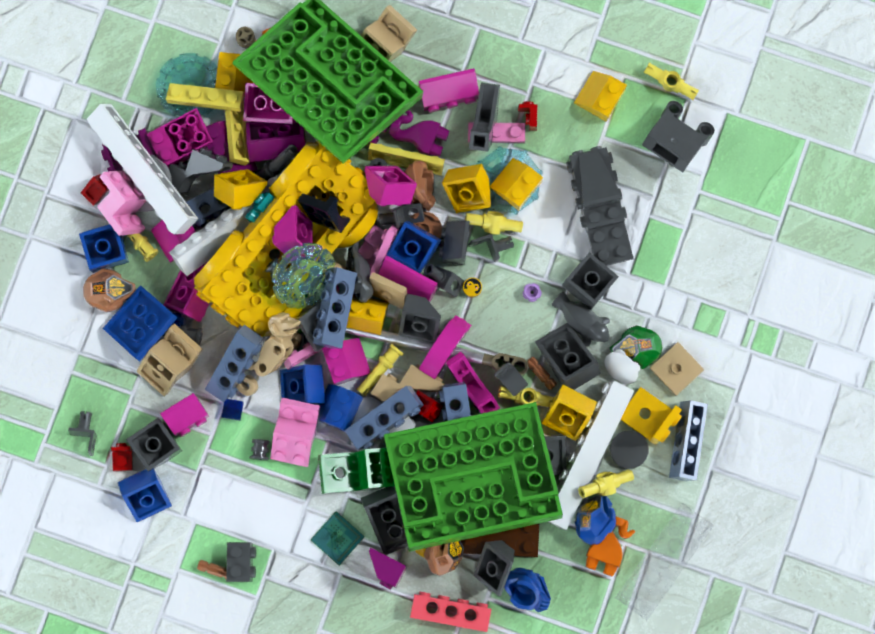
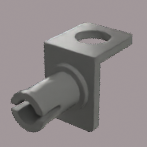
M421 203L402 205L392 213L379 214L381 226L396 223L397 229L402 228L406 221L418 223L425 220ZM411 208L418 210V218L413 219L409 216Z
M492 234L471 240L468 246L472 247L487 242L495 263L500 259L499 252L514 248V243L510 242L512 240L511 236L495 241Z
M428 264L424 268V274L429 276V279L435 281L438 288L444 289L454 297L458 296L465 282L463 279L451 271L438 266L434 267L432 264ZM457 280V287L455 290H452L451 285L453 281Z
M509 362L494 374L513 396H516L528 386L526 380Z
M81 411L78 427L69 428L68 431L73 436L90 437L88 453L90 456H93L97 435L94 430L89 429L92 413L86 411L85 414V411Z

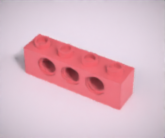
M419 591V595L414 594L410 618L477 631H488L491 609L488 608V604L477 602L476 606L469 605V601L457 599V602L449 601L450 597L438 595L437 599L430 597L431 593ZM428 603H436L438 610L435 613H429L426 609ZM448 606H454L457 609V614L454 617L446 615L445 610ZM469 609L476 612V618L473 621L465 618V612Z

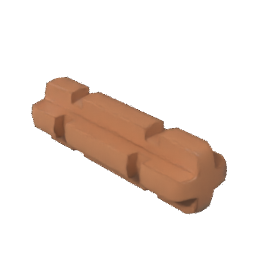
M534 357L527 361L528 367L533 369L532 372L542 383H545L548 390H552L557 385V382L550 378V374L541 364H538Z
M204 560L199 561L198 570L207 571V573L221 578H227L225 567L213 563L208 564Z

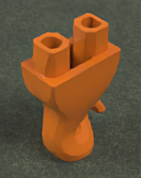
M616 516L615 526L618 527L619 535L624 539L630 538L635 533V530L627 532L628 521ZM613 531L608 533L600 544L589 547L585 566L586 568L596 570L599 561L606 563L603 574L611 577L617 568L620 567L623 557L621 545Z

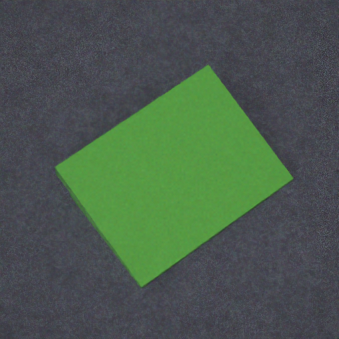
M306 0L303 3H298L233 61L235 67L343 164L422 99L423 91L321 0Z
M536 402L384 434L409 552L558 520L563 517L559 493Z

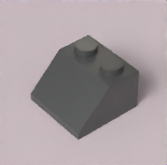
M470 221L447 222L446 227H442L441 238H445L444 246L440 245L439 257H442V262L465 265Z
M589 252L564 281L562 286L592 310L619 276Z
M407 294L398 335L435 343L441 315L427 298Z
M156 418L126 439L148 472L168 462L182 452V449L160 418Z
M502 540L485 542L473 576L497 596H501L514 562L515 550Z

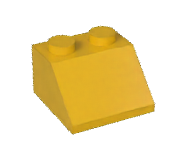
M219 52L215 88L243 91L245 97V84L253 82L233 65V61L240 54Z
M593 71L574 104L607 122L624 94L627 85L611 75Z
M512 158L490 185V189L519 211L543 182V177L530 166Z
M482 164L448 169L442 185L456 213L490 208L489 178Z
M248 169L215 174L214 197L230 206L231 209L240 210L242 207L250 206L267 186L268 181Z
M353 295L346 328L381 335L389 303L370 298L366 303H361Z
M562 384L542 424L577 441L591 419L597 402Z

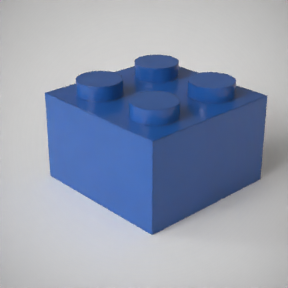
M110 224L79 233L87 264L92 273H96L103 268L109 269L129 263L122 235L118 236Z

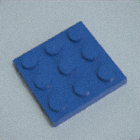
M140 285L103 329L140 362L149 349L154 346L178 317Z

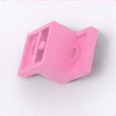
M123 170L103 172L100 178L110 192L97 206L118 236L142 233L146 228L135 213L146 202L145 196L134 186V181Z
M287 398L281 399L279 417L273 432L270 459L308 467L311 448L317 430L319 405Z

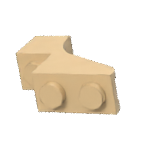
M411 364L400 383H397L398 379L389 373L387 376L382 374L371 395L384 402L405 386H411L414 391L439 392L444 384L442 383L443 379L437 376L436 379H433L419 370L420 365L414 366Z

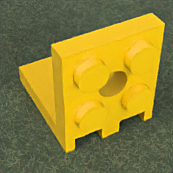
M640 387L628 403L620 420L656 445L659 441L663 443L671 433L668 430L669 427H674L682 416L679 413L682 409L676 405L671 409ZM646 408L650 411L648 419L640 417L639 412L641 409Z

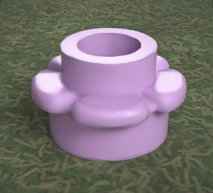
M535 283L525 285L523 297L530 302L536 301L542 294L539 285Z

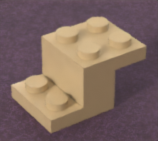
M389 5L384 9L377 21L364 29L361 37L391 62L402 54L417 29Z
M173 324L168 329L164 338L149 349L136 372L165 397L175 382L190 371L203 349L184 333L182 329Z

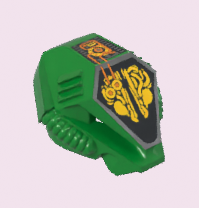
M636 325L623 332L622 338L610 347V353L615 352L617 349L623 350L626 356L640 365L641 370L647 368L660 357L663 349L662 341L654 331Z

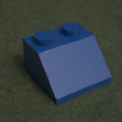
M406 221L386 256L421 273L432 258L441 239L410 221Z
M305 364L292 367L289 370L287 368L280 370L282 398L314 405L325 403L322 365Z
M328 384L325 391V403L319 404L318 421L345 432L352 425L363 397L341 386Z
M145 469L117 482L121 495L136 522H140L172 506L155 469L149 472Z

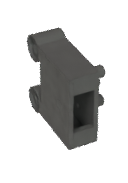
M670 101L662 112L661 118L647 135L642 146L683 173L701 147L708 144L715 129L712 124L702 122L695 131L679 120L683 112V106L677 101Z

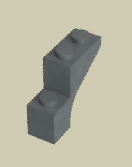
M481 83L475 120L470 132L469 149L488 152L492 146L493 127L497 122L500 94V85Z
M201 147V150L193 149L188 164L183 162L170 164L169 171L171 173L172 185L178 192H189L192 183L197 177L204 174L229 171L232 169L233 163L227 161L225 156L211 154L212 151L203 147Z

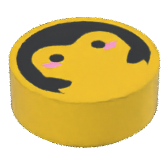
M468 278L463 284V291L468 297H477L482 291V284L477 278Z

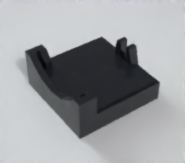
M303 193L298 198V202L310 220L316 224L342 233L350 221L349 217L339 215L337 210L338 200L333 196H330L326 202L317 199L316 196H309Z

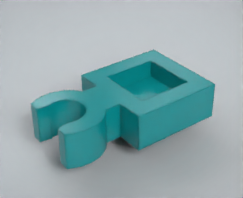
M268 192L260 193L254 201L253 208L247 213L245 218L254 223L260 213L264 212L275 197Z

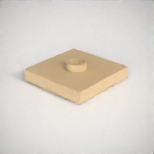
M372 273L370 283L374 290L373 296L403 309L407 288L379 274Z
M679 342L650 367L652 372L675 396L704 371L700 364Z

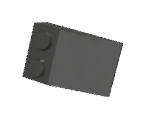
M568 323L535 342L561 385L563 384L575 390L601 374L598 362Z
M386 487L362 497L361 501L383 554L388 555L407 547L395 487Z

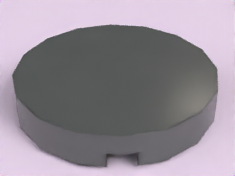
M633 430L617 434L610 446L612 459L619 467L625 469L639 467L647 459L649 453L645 437Z

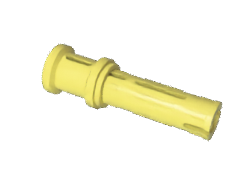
M140 233L127 235L134 243V249L139 250L146 262L152 260L159 253L158 249H154L148 242L149 239Z
M390 343V348L385 354L379 357L377 365L356 388L365 397L379 381L382 374L388 369H392L395 361L404 355L392 343Z

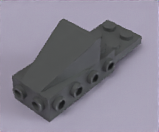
M601 146L593 147L590 149L591 151L584 153L583 150L573 152L569 156V162H566L568 173H572L573 180H571L572 190L577 193L578 198L575 199L578 210L581 209L582 217H580L582 228H585L588 234L592 254L606 266L633 260L625 226L627 212L625 206H621L623 198L621 189H618L615 183L618 181L616 170L612 171L611 163H613L612 153L607 151V147L602 148Z

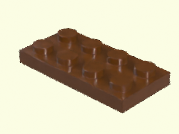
M539 524L461 540L464 547L463 554L481 555L485 542L502 540L515 550L514 556L538 557Z

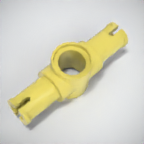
M650 62L644 71L645 74L658 80V83L668 92L674 91L677 94L679 92L694 100L699 91L685 83V80L675 71H667L666 69L663 71ZM667 79H675L676 84L669 85L667 83Z
M487 211V214L483 215L466 213L465 220L470 221V225L481 226L485 232L490 234H500V232L505 230L522 232L523 221L507 219L500 212Z
M501 385L498 390L500 392L498 393V398L514 400L519 405L536 402L537 406L550 408L555 398L542 395L533 388L523 389L516 396H513L506 387ZM525 392L530 394V402L524 400L523 395Z
M629 469L617 474L602 472L596 475V479L592 483L579 487L578 492L582 498L594 494L601 496L613 495L616 493V488H619L621 484L634 480V475Z

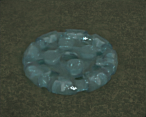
M198 53L179 54V57L175 59H169L160 69V76L156 79L157 97H160L162 107L173 116H182L195 109V106L186 105L183 110L179 108L180 105L166 102L170 84L166 82L167 76L172 77L171 83L186 85L188 82H193L195 86L215 88L217 65L206 56H198ZM183 63L185 68L178 71L176 66ZM195 63L201 64L200 70L194 67ZM211 74L213 78L208 81L206 76ZM198 108L200 115L209 114L214 110L212 108Z
M303 243V246L292 247L281 256L282 260L274 268L272 282L274 283L273 292L281 303H286L287 307L304 309L308 305L313 306L321 301V293L326 285L325 274L331 268H334L336 264L332 254L327 249H322V246L319 244ZM289 263L292 264L288 270L285 269ZM309 273L308 278L302 281V276Z

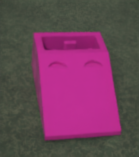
M197 108L147 134L157 157L167 165L168 169L170 164L184 163L189 160L193 149L201 150V147L205 148L213 142Z

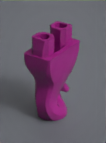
M407 110L405 112L407 115H401L391 124L389 134L395 140L413 144L417 151L423 155L440 158L443 147L435 144L436 138L446 141L449 135V130L442 127L441 123L425 120L405 130H401L402 124H408L413 120L412 112Z

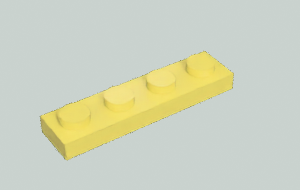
M175 83L169 84L166 102L170 104L241 112L244 100L243 91Z
M243 100L241 112L225 110L229 161L245 166L249 163L246 139V121H243Z
M370 143L368 160L382 158L387 164L407 168L413 161L419 160L425 162L427 169L432 170L433 174L442 176L445 159L437 156L423 155L419 152H410Z

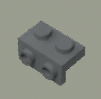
M227 542L226 582H253V578L256 577V567L253 566V558H256V547H253V543Z

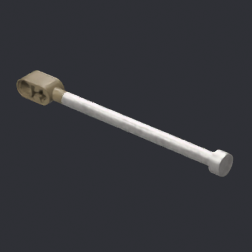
M346 328L347 330L345 331L348 334L429 352L434 344L399 336V333L382 330L381 335ZM456 347L450 356L454 357L459 352H462L469 362L493 367L496 372L502 367H498V363L495 361L503 359V363L507 364L511 360L513 366L516 363H522L525 366V370L519 372L521 376H524L528 371V362L524 358L498 353L494 356Z

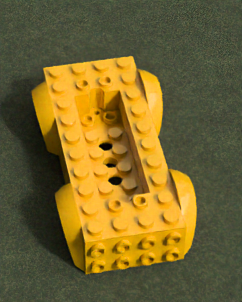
M319 141L307 142L288 167L269 187L270 194L275 198L264 212L260 213L254 223L250 222L243 232L233 231L207 264L194 277V289L198 291L196 295L208 304L211 302L212 305L210 307L222 316L226 315L225 320L237 328H242L245 325L262 337H271L272 335L268 327V321L272 316L284 312L290 314L289 317L296 319L304 307L305 293L303 288L336 248H346L357 243L370 231L377 219L378 205L369 196L367 180L364 177L365 173L360 168L353 167L350 164L352 162L350 159L343 164ZM302 193L316 196L317 199L325 202L330 196L337 198L339 215L349 217L350 221L342 233L313 222L311 257L291 261L273 244L274 227L291 206L296 205L308 217L298 202V198ZM272 249H277L280 252L278 262L285 265L284 268L291 269L289 274L279 284L277 283V278H272L270 272L264 271L272 261L269 256Z

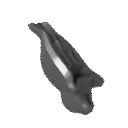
M358 241L348 249L346 270L357 273L353 295L361 303H366L373 296L374 290L370 283V266L358 252Z
M561 292L553 301L552 306L562 310L567 323L582 336L585 346L589 347L591 340L596 342H607L610 335L606 324L610 323L609 318L599 317L587 306L570 301L565 292Z

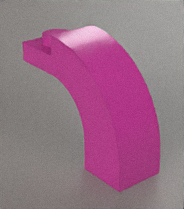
M455 315L431 347L419 370L436 379L444 368L445 362L448 361L472 325Z
M459 352L445 362L457 383H466L468 398L480 414L496 411L500 408L493 395L479 379L462 352Z

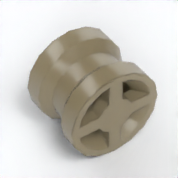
M241 27L236 32L237 43L242 48H249L256 40L253 30L249 27Z

